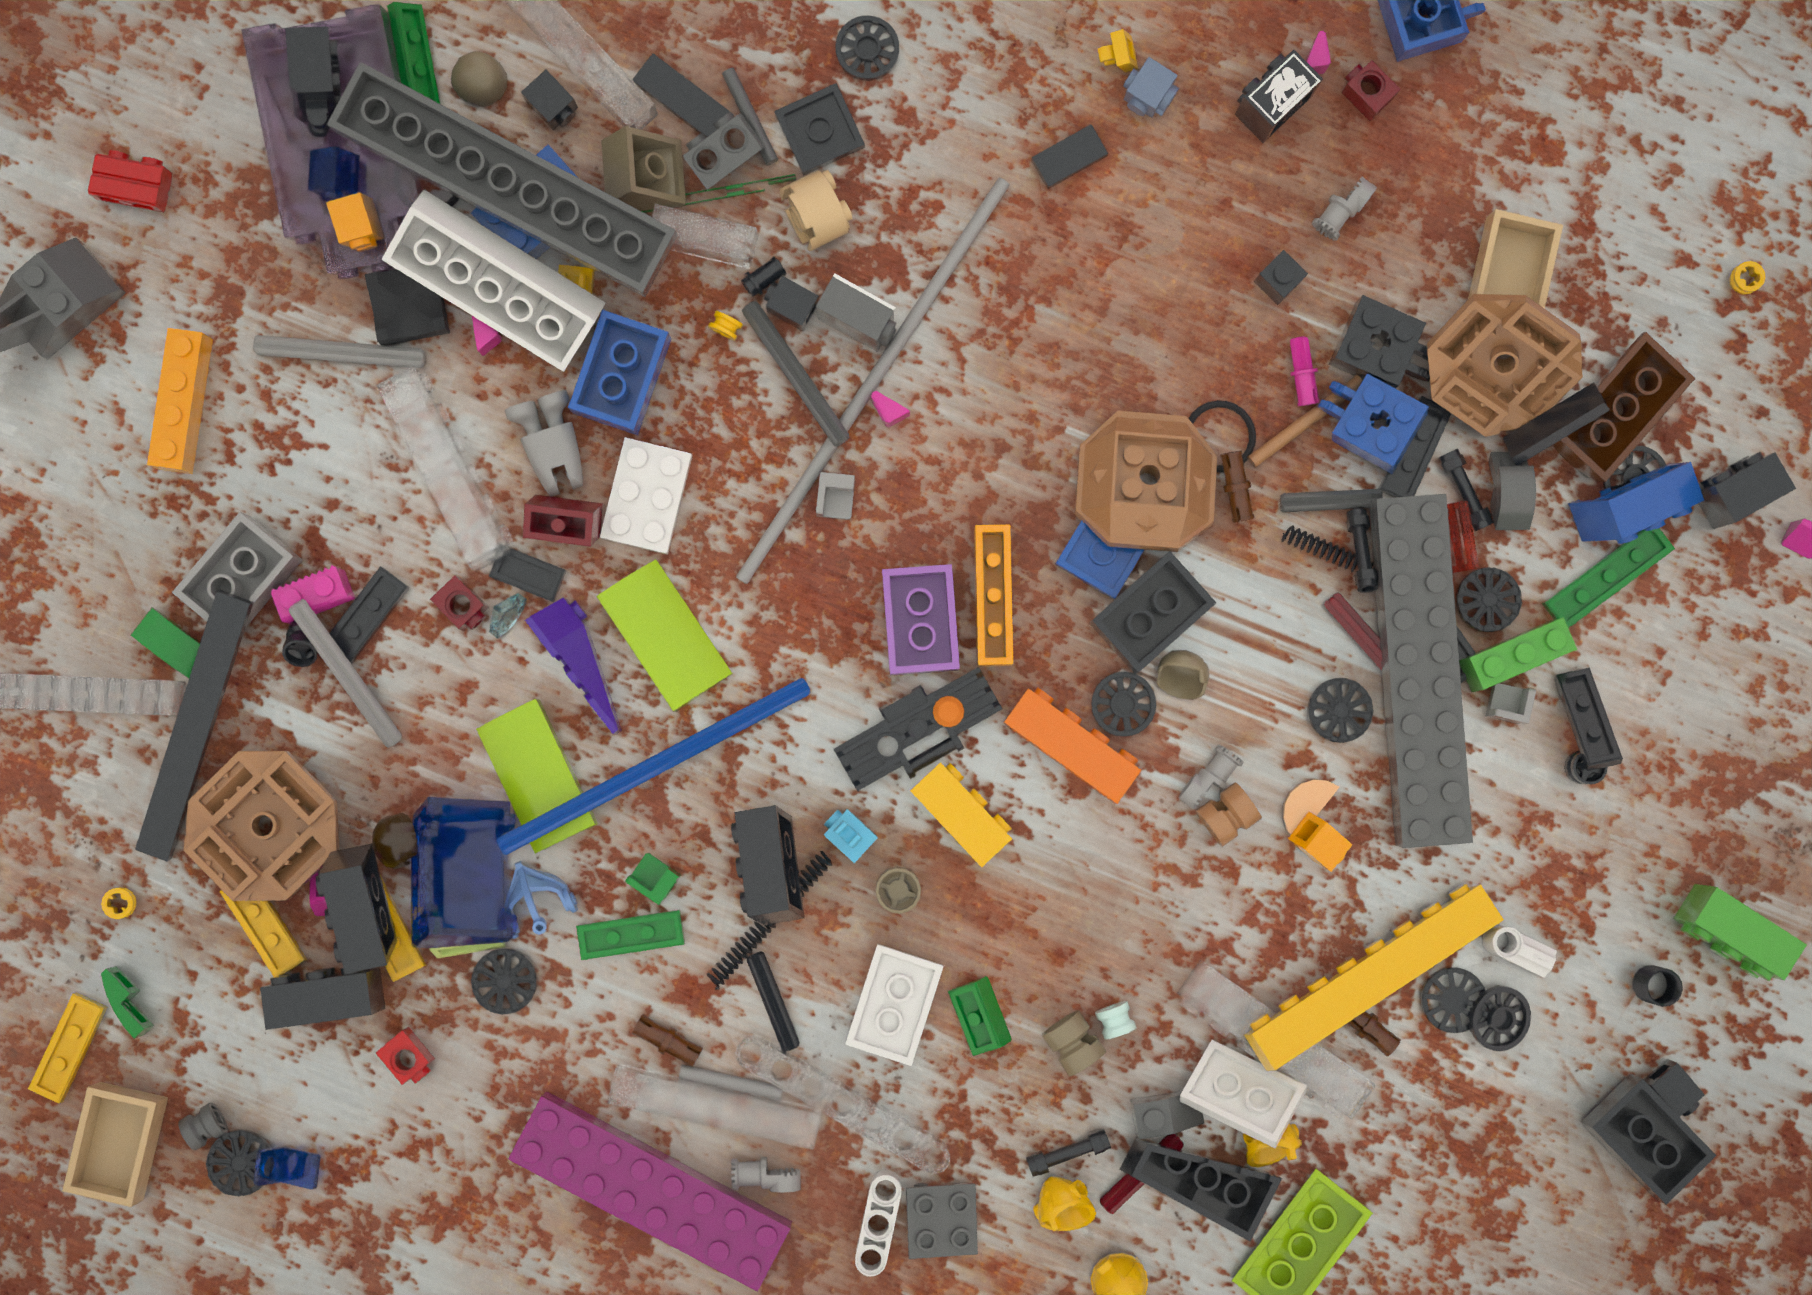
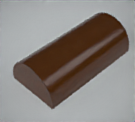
M1643 332L1596 385L1609 411L1556 442L1553 446L1578 471L1593 480L1606 482L1696 378L1647 332Z

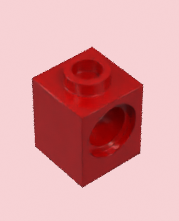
M410 1027L403 1029L376 1052L377 1056L401 1085L409 1080H412L414 1084L419 1082L431 1071L427 1065L435 1059ZM402 1050H410L415 1055L416 1061L413 1067H406L401 1063L400 1053Z

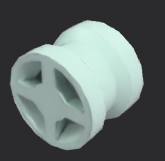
M1127 1001L1107 1006L1095 1012L1097 1020L1103 1024L1102 1034L1105 1040L1127 1034L1137 1028L1135 1021L1129 1018L1128 1011L1130 1007Z

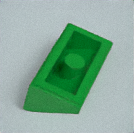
M987 976L948 991L973 1056L1001 1048L1011 1042L1010 1032Z

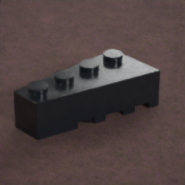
M1136 1138L1119 1169L1248 1241L1252 1240L1282 1180L1281 1177L1266 1171Z

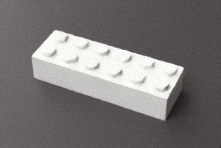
M426 190L422 191L410 207L381 259L563 372L605 305V302Z

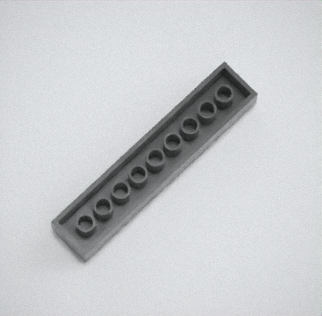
M359 62L327 123L335 133L643 297H646L678 237L676 230L362 62Z
M1434 494L1374 499L1369 501L1373 562L1379 579L1376 601L1380 649L1382 651L1381 666L1395 845L1401 848L1473 843L1447 495Z

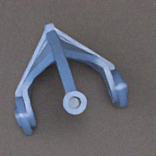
M521 861L515 863L516 869L502 912L504 927L513 939L519 937L518 933H520L513 907L523 896L533 919V932L540 935L546 931L547 922L543 917H540L531 892L547 890L558 894L566 911H571L572 913L578 911L576 897L573 892H570L563 880L551 873L526 867Z

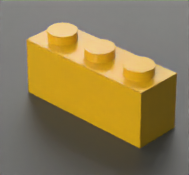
M940 762L910 791L968 854L983 867L1012 840L1007 834L1012 828L998 813L993 818L983 808L988 802L974 788L968 792L961 785L960 781L964 777L951 763L945 767Z

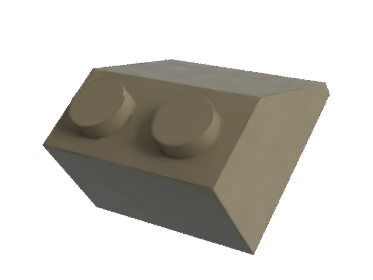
M625 126L601 140L604 185L607 194L639 211L686 205L681 140Z

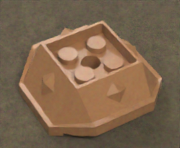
M1473 294L1427 343L1432 400L1485 437L1500 434V431L1518 429L1552 408L1583 378L1580 333L1526 295ZM1504 354L1511 356L1507 359L1497 358L1498 356Z
M1117 411L1080 444L1075 515L1083 523H1086L1109 547L1178 552L1214 523L1217 455L1187 416ZM1144 473L1152 474L1156 478L1157 483L1152 485L1145 484L1140 479V475Z
M238 751L188 800L184 852L232 901L290 900L322 868L330 852L340 850L337 800L289 751ZM263 816H268L273 823L272 831L268 835L263 834L259 829V821Z

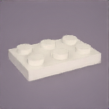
M625 437L600 538L668 555L693 455Z
M877 943L845 1045L912 1066L944 965Z
M1211 1040L1180 1094V1102L1276 1148L1306 1093L1307 1085L1276 1070L1266 1071L1261 1063Z

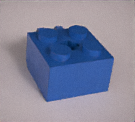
M1377 0L1397 62L1462 43L1470 33L1465 19L1478 16L1486 11L1484 3H1475L1461 8L1459 0ZM1420 10V13H1421L1422 15H1426V14H1427L1429 17H1428V18L1422 17V16L1418 13V11Z
M1366 374L1357 391L1339 382L1332 381L1329 389L1335 395L1350 401L1346 410L1336 406L1331 401L1323 399L1318 405V408L1339 420L1332 432V441L1393 474L1425 420L1429 406L1369 374ZM1380 418L1386 420V425L1389 424L1388 427L1381 426L1379 430L1374 428L1373 420Z

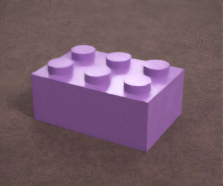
M952 564L882 569L890 676L958 671L960 665Z

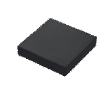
M837 83L774 111L803 176L865 148V143Z

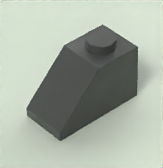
M1182 1091L1130 1099L1135 1134L1139 1140L1175 1134L1204 1124L1203 1113L1180 1102Z

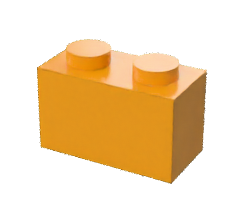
M359 192L326 202L339 244L350 247L351 250L357 249V252L377 247L376 241L385 239L371 197Z

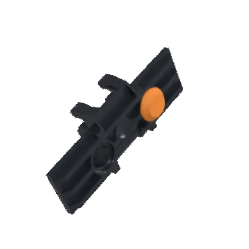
M977 667L929 695L919 685L912 689V693L891 705H883L878 709L885 720L834 748V751L857 791L901 766L904 767L909 778L912 779L916 776L915 772L956 749L958 752L965 749L957 735L1002 710V707L980 668ZM940 728H945L949 738L907 760L903 753L905 748ZM891 736L895 738L898 743V749L894 755L883 756L878 751V742L882 737Z

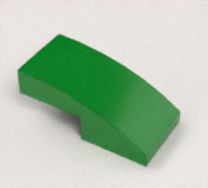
M151 607L133 630L131 636L189 679L201 642L183 631L178 624Z
M117 966L106 968L101 973L106 996L113 1011L134 1039L144 1036L154 1025L130 1001L140 990Z

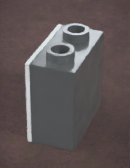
M834 273L816 305L817 318L878 352L881 345L887 347L896 332V307Z

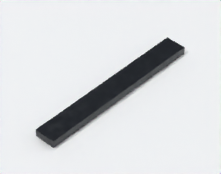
M223 590L216 592L135 850L166 862L172 859L187 812L188 800L192 796L254 603L253 601Z

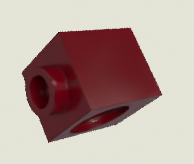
M1371 60L1364 68L1358 64L1344 78L1348 83L1341 93L1371 121L1395 98L1401 89ZM1369 82L1373 84L1376 88V94L1368 95L1364 93L1361 83Z
M456 575L430 598L440 611L462 631H465L467 628L473 630L480 625L486 618L484 612L489 608L463 579ZM466 596L470 601V608L467 613L458 615L454 610V603L458 598Z

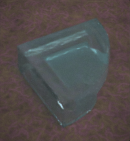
M517 593L493 607L489 632L497 639L504 635L520 617L527 599Z

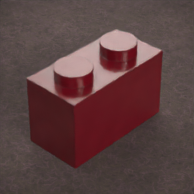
M535 494L525 503L523 538L591 547L600 538L603 503Z

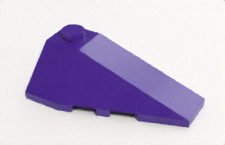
M563 597L531 615L525 621L550 655L558 661L561 660L568 678L578 689L582 688L585 692V699L611 733L618 734L622 729L589 628L583 621L588 616L576 600L570 603Z

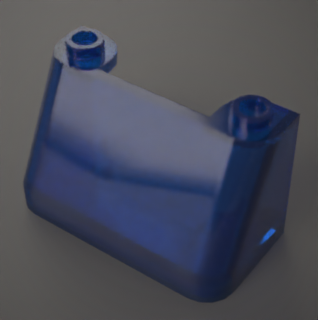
M427 797L415 811L412 818L418 846L417 855L411 857V942L413 948L429 949L510 941L517 931V916L512 914L509 907H504V857L496 842L499 837L515 829L516 820L514 813H511L510 802Z

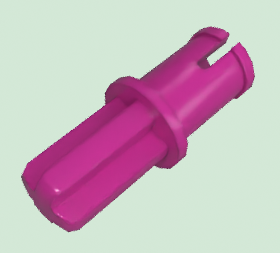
M1305 336L1292 338L1290 340L1294 372H1291L1290 376H1294L1297 404L1298 406L1320 403L1315 372H1318V368H1313L1309 340Z

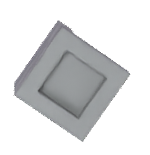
M820 472L816 507L817 517L851 519L855 475Z
M1500 683L1492 686L1485 717L1515 724H1529L1536 690L1531 688L1521 689Z

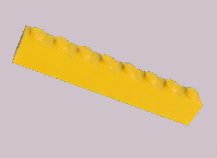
M1463 884L1449 893L1451 900L1441 906L1439 902H1436L1421 912L1424 918L1414 924L1410 920L1401 924L1393 930L1395 935L1393 938L1385 943L1383 939L1375 941L1364 949L1367 955L1358 961L1352 957L1336 967L1338 974L1329 980L1323 976L1309 984L1307 988L1310 992L1300 999L1297 995H1293L1278 1005L1281 1011L1269 1017L1266 1013L1251 1022L1249 1025L1252 1030L1244 1034L1266 1071L1277 1070L1502 922L1504 919L1482 885L1468 887L1467 884Z

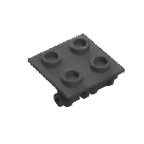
M926 1183L914 1184V1187L906 1188L908 1259L978 1254L975 1183L928 1186Z

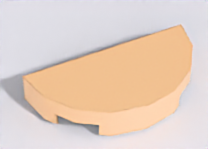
M1313 779L1300 783L1292 789L1283 803V820L1286 831L1291 835L1308 812L1317 816L1339 789V786L1326 780Z

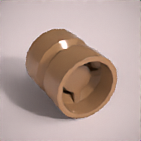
M1236 782L1220 793L1219 801L1211 799L1196 810L1204 826L1221 847L1238 836L1239 828L1247 830L1262 819L1252 800Z

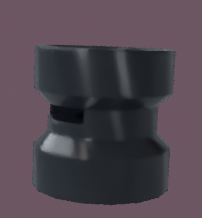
M294 620L287 628L282 655L293 666L307 667L315 663L318 652Z
M1580 750L1572 752L1567 757L1564 770L1566 776L1576 784H1596L1603 780L1607 774L1608 767L1587 771L1584 762H1582Z

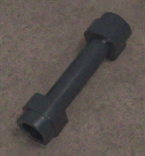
M1457 448L1439 457L1444 472L1451 473L1468 508L1470 515L1466 518L1474 531L1493 524L1489 508L1483 509L1462 466L1466 464L1463 455L1460 454L1459 449Z
M1353 509L1346 513V524L1348 532L1353 533L1358 566V571L1354 575L1355 584L1358 592L1369 593L1379 588L1378 573L1376 569H1372L1367 538L1370 520L1366 509Z
M1105 1129L1088 1133L1089 1138L1052 1152L1043 1154L1042 1151L1026 1157L1032 1176L1046 1174L1049 1172V1167L1094 1151L1095 1155L1111 1149Z

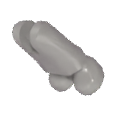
M567 390L550 393L538 399L540 409L549 427L542 430L534 401L523 402L505 409V414L509 421L521 424L524 427L527 436L520 438V441L540 483L550 497L560 494L553 468L565 465L567 471L565 473L570 480L573 490L583 486L582 465L572 422L564 423L562 417L563 409L570 399Z

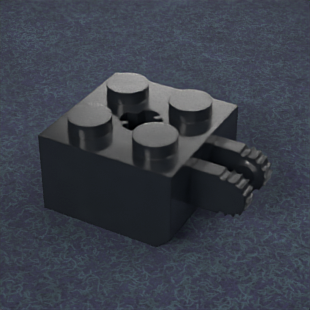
M328 26L285 28L289 88L293 96L294 116L301 122H308V129L312 136L319 139L321 137L324 138L330 129L327 123L342 96L337 39L330 40Z
M1362 295L1355 302L1328 365L1353 376L1358 375L1362 380L1366 374H1369L1395 389L1400 385L1404 373L1419 380L1429 382V371L1410 363L1413 354L1428 361L1427 346L1418 343L1426 322ZM1371 339H1380L1383 347L1376 350L1373 347L1375 342H1371Z

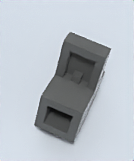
M1491 452L1488 463L1494 489L1490 509L1495 530H1530L1536 503L1534 466H1528L1527 461L1517 466L1509 452Z

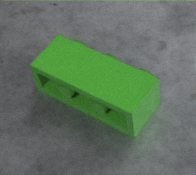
M1562 617L1459 660V665L1467 677L1466 681L1471 692L1485 690L1575 651L1577 647L1565 619Z

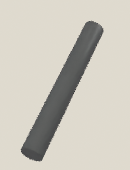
M729 68L722 73L723 78L740 113L765 146L759 152L766 166L777 162L778 157L735 69Z

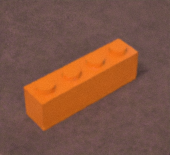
M1037 687L1033 692L1028 688L1006 717L1003 724L1108 800L1118 804L1141 772V769L1135 766L1138 759L1122 748L1119 753L1107 745L1110 739L1095 728L1091 732L1085 730L1079 725L1082 719L1069 709L1065 708L1063 712L1051 705L1054 699Z

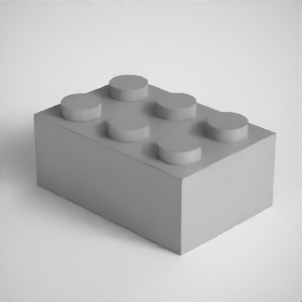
M239 512L172 593L205 621L208 620L216 592L219 590L253 601L247 627L272 597V588L278 589L303 559L251 516Z

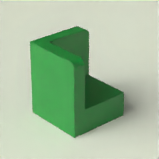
M646 853L625 882L657 905H660L677 883L681 874L652 854Z

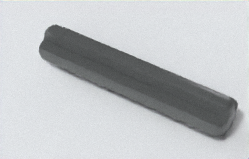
M1380 489L1284 493L1280 496V508L1282 512L1369 508V501L1382 499L1383 495Z

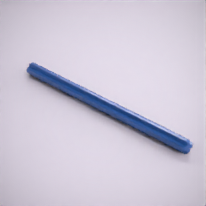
M800 678L504 834L496 840L500 851L504 855L512 853L801 700L811 693L804 678Z

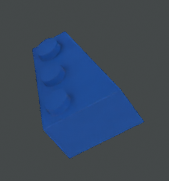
M1683 462L1668 464L1629 479L1630 483L1611 491V488L1599 491L1601 497L1594 500L1580 501L1578 499L1568 504L1582 542L1617 540L1618 544H1623L1638 538L1637 532L1641 530L1650 531L1666 524L1664 520L1671 516L1672 518H1678L1693 511L1692 506L1704 501L1692 463Z

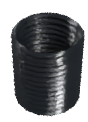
M1655 965L1640 968L1634 975L1632 982L1633 990L1638 998L1661 1007L1671 1006L1676 1003L1683 991L1682 981L1678 974L1673 970ZM1661 972L1666 978L1667 987L1661 997L1653 999L1649 994L1648 984L1653 975Z

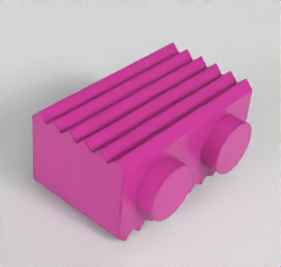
M332 565L330 569L325 568L323 572L318 570L317 574L312 573L310 577L299 578L297 582L286 583L284 587L272 588L271 591L282 622L289 624L294 621L289 613V608L299 600H306L314 613L318 614L355 599L345 570Z

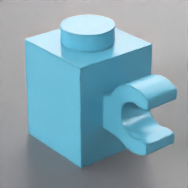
M849 809L843 814L837 810L824 824L828 828L824 836L853 863L878 838Z

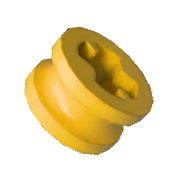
M1746 261L1732 270L1729 277L1730 285L1739 294H1750L1761 288L1764 284L1765 271L1758 263ZM1749 270V276L1755 279L1748 286H1746V280L1740 279V275Z
M715 311V321L713 323L710 322L708 328L735 341L737 338L735 332L737 329H741L743 324L731 316Z
M119 887L106 892L102 898L101 905L102 910L108 917L121 919L128 917L134 912L137 901L131 890ZM117 893L121 894V899L128 902L127 907L121 908L123 910L122 913H118L117 907H111V899H117L115 896Z

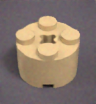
M817 170L780 188L781 200L783 201L788 198L791 206L785 210L788 219L802 244L809 241L807 248L809 251L815 250L847 234L848 228H850L848 221L853 219L847 203L844 200L839 202L834 192V189L837 187L829 170L823 172Z

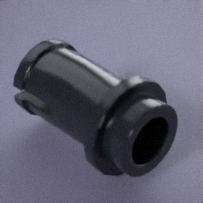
M773 256L771 260L751 274L746 272L745 278L741 282L752 297L757 294L761 296L763 294L762 290L787 273L779 260Z

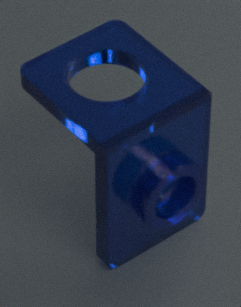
M287 1146L259 1150L256 1157L254 1185L262 1186L282 1182L310 1190L316 1189L321 1157L316 1153ZM270 1157H273L274 1168L266 1176L264 1173L265 1163Z

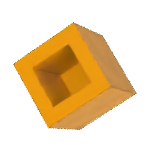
M1311 812L1306 814L1288 837V840L1309 858L1330 872L1344 859L1345 854L1352 846L1330 824Z

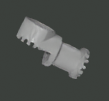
M1361 177L1357 182L1359 187L1354 186L1355 190H1351V195H1348L1346 199L1334 194L1331 195L1329 198L1330 204L1320 218H1315L1312 221L1313 227L1320 231L1321 235L1325 232L1324 236L1326 238L1337 241L1340 237L1339 230L1349 217L1352 218L1357 212L1361 211L1377 187Z
M1218 744L1216 747L1217 753L1206 769L1202 768L1198 774L1195 773L1178 798L1195 809L1200 804L1198 800H1203L1201 795L1205 797V793L1209 791L1212 784L1225 790L1227 787L1226 781L1235 768L1242 766L1244 761L1235 754L1232 757L1233 752L1228 754L1229 750Z
M761 1157L760 1161L739 1162L737 1158L731 1161V1170H733L731 1174H735L731 1177L732 1190H738L740 1186H761L762 1189H770L771 1192L778 1193L801 1190L800 1169L796 1168L795 1172L794 1168H791V1172H788V1168H785V1170L780 1168L779 1170L768 1171L767 1157Z

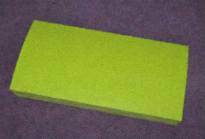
M656 559L596 596L673 712L678 711L733 674Z
M540 699L529 701L476 729L521 826L584 793ZM591 810L530 842V845L536 854L597 825L598 822Z
M1315 1169L1232 1281L1249 1295H1312L1373 1212L1319 1170Z

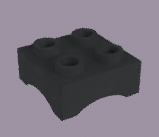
M399 270L365 274L373 310L376 338L379 344L387 346L450 333L443 297Z

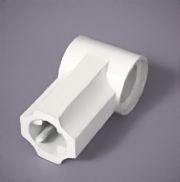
M1496 925L1483 934V946L1488 953L1499 956L1542 978H1545L1554 966L1556 950L1521 934L1515 928ZM1505 932L1509 940L1508 945L1505 949L1499 950L1497 939L1500 934Z

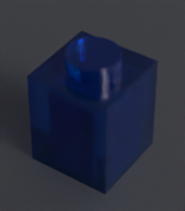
M338 146L310 150L308 191L321 195L322 200L326 202L358 193L360 155Z

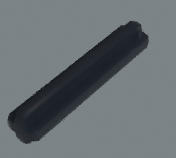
M762 951L754 953L747 957L748 966L782 1051H791L799 1046V1039L765 953Z

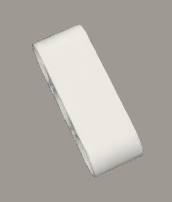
M890 1170L877 1172L870 1182L855 1256L857 1269L866 1276L880 1274L884 1270L888 1259L901 1198L900 1178L895 1172ZM882 1180H889L895 1185V1192L890 1196H882L876 1190L877 1184ZM874 1215H882L888 1220V1225L885 1229L876 1231L870 1227L869 1219ZM873 1249L880 1254L881 1259L877 1264L868 1265L862 1261V1254L866 1250Z

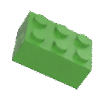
M1694 884L1673 918L1682 924L1680 930L1697 941L1702 939L1705 942L1712 943L1709 948L1710 950L1727 960L1731 958L1741 962L1739 968L1757 979L1761 977L1770 981L1771 978L1785 981L1807 946L1798 938L1714 886Z

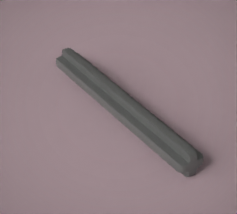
M757 301L747 304L742 309L743 315L835 447L845 443L849 439V433Z

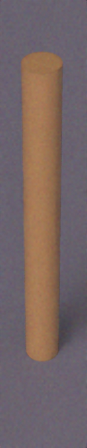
M1356 375L1345 383L1344 386L1357 391L1363 380ZM1332 393L1324 400L1331 401L1336 406H1339L1346 399ZM1317 404L1250 454L1248 460L1256 468L1327 415V413L1318 408L1319 404Z

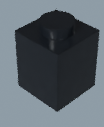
M546 69L521 91L525 101L553 131L559 125L561 127L566 126L576 115L575 110L578 106L574 98Z
M1283 250L1259 273L1254 283L1279 305L1304 280L1308 273Z
M782 276L779 283L772 282L765 294L764 300L767 301V312L804 331L816 310L819 296Z
M1666 1059L1643 1079L1679 1117L1682 1115L1685 1117L1693 1113L1700 1105L1698 1101L1705 1096L1677 1062Z

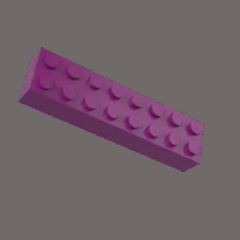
M547 1091L540 1097L508 1160L757 1292L792 1225L791 1220Z

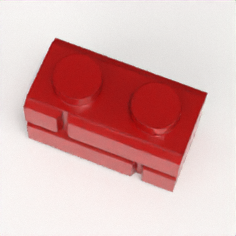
M109 150L108 155H95L92 167L93 173L90 176L88 186L89 195L100 201L164 213L172 181V172L163 166V161L151 157H142L141 162L129 160L128 154Z

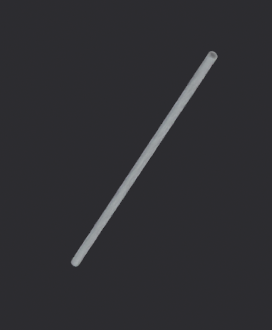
M997 179L839 419L847 432L1010 186L1004 179ZM828 437L736 575V578L745 584H748L818 478L820 472L837 449Z

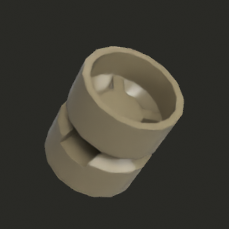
M896 866L887 869L880 875L876 885V896L878 902L885 910L901 914L910 911L917 905L921 895V886L918 877L913 871L906 867Z
M1079 1010L1068 1014L1042 1034L1052 1052L1060 1053L1058 1061L1069 1077L1083 1071L1106 1053V1049L1097 1036L1088 1034L1090 1026Z

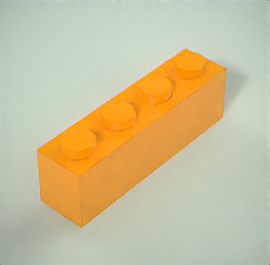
M173 328L167 329L147 461L148 466L158 470L193 474L213 339L202 332Z
M975 525L977 667L1012 666L1013 626L1010 525Z

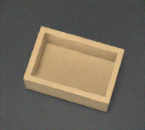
M1495 209L1485 221L1468 299L1473 294L1526 295L1545 309L1563 225Z
M104 1082L88 1086L62 1191L128 1207L143 1201L168 1097Z

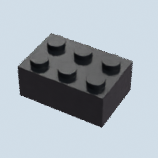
M1169 551L1091 620L1089 624L1132 672L1137 674L1217 602Z
M776 805L734 812L736 822L731 824V832L734 843L739 845L740 857H736L735 863L738 877L743 878L744 892H740V904L743 913H747V917L763 925L805 919L792 816Z
M371 843L332 851L324 865H322L319 876H316V887L319 896H324L328 909H325L327 928L333 930L336 942L333 945L335 959L337 963L342 962L345 974L386 966L397 943V937L373 845Z
M335 967L305 973L306 978H301L300 972L270 978L271 984L260 987L265 1030L369 1016L386 1009L380 967L345 974L344 968H340L341 973L335 974Z
M1633 1074L1627 1076L1581 1121L1650 1195L1665 1205L1716 1157V1154L1642 1078Z

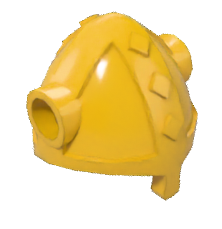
M1288 1124L1276 1148L1243 1133L1247 1150L1246 1160L1250 1167L1268 1166L1285 1157L1288 1160L1297 1159L1295 1150L1302 1145L1299 1139V1130L1295 1124Z
M1056 1176L1049 1177L1043 1183L1039 1203L1033 1207L1034 1214L1041 1227L1053 1231H1070L1085 1227L1095 1219L1096 1211L1092 1202L1087 1197V1188L1081 1180L1077 1179L1072 1182Z
M1125 1253L1110 1254L1100 1259L1093 1267L1090 1277L1094 1295H1146L1148 1287L1147 1272L1138 1257Z

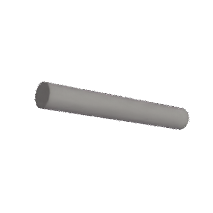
M687 1065L681 1066L679 1074L680 1079L781 1100L784 1086Z

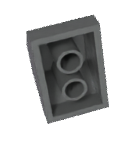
M76 237L43 250L11 275L0 297V352L29 342L41 357L48 360L126 292L85 244Z

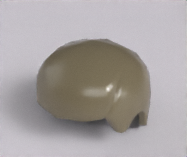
M473 51L459 57L452 69L451 85L454 91L457 92V95L464 101L486 107L500 100L507 88V73L501 63L487 53Z
M1172 650L1161 658L1157 668V685L1167 694L1180 699L1193 700L1200 698L1205 694L1209 681L1208 665L1204 662L1203 658L1188 650Z

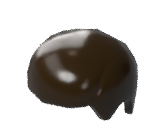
M404 813L382 818L372 833L374 853L378 860L388 868L398 869L408 866L410 861L407 860L417 855L418 846L414 825L409 816Z

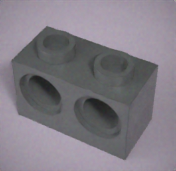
M729 112L713 124L717 129L707 138L701 133L686 144L689 151L683 155V158L707 190L765 148L741 113L733 117ZM735 128L742 131L745 137L742 147L734 148L728 143L727 133L730 129ZM710 149L716 154L717 163L715 167L706 168L701 164L699 156L702 150Z

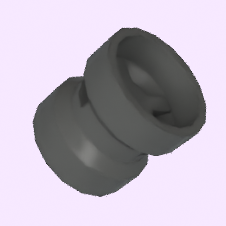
M208 1103L201 1107L196 1116L187 1115L178 1122L182 1137L194 1151L205 1146L207 1139L212 1137L219 1138L228 1132L225 1118L213 1103Z

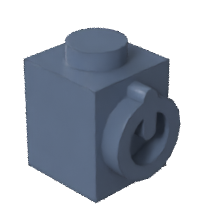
M1148 57L1140 71L1133 69L1123 85L1127 89L1124 100L1128 102V108L1140 116L1146 114L1152 118L1155 113L1162 116L1179 90V87L1174 85L1178 75Z

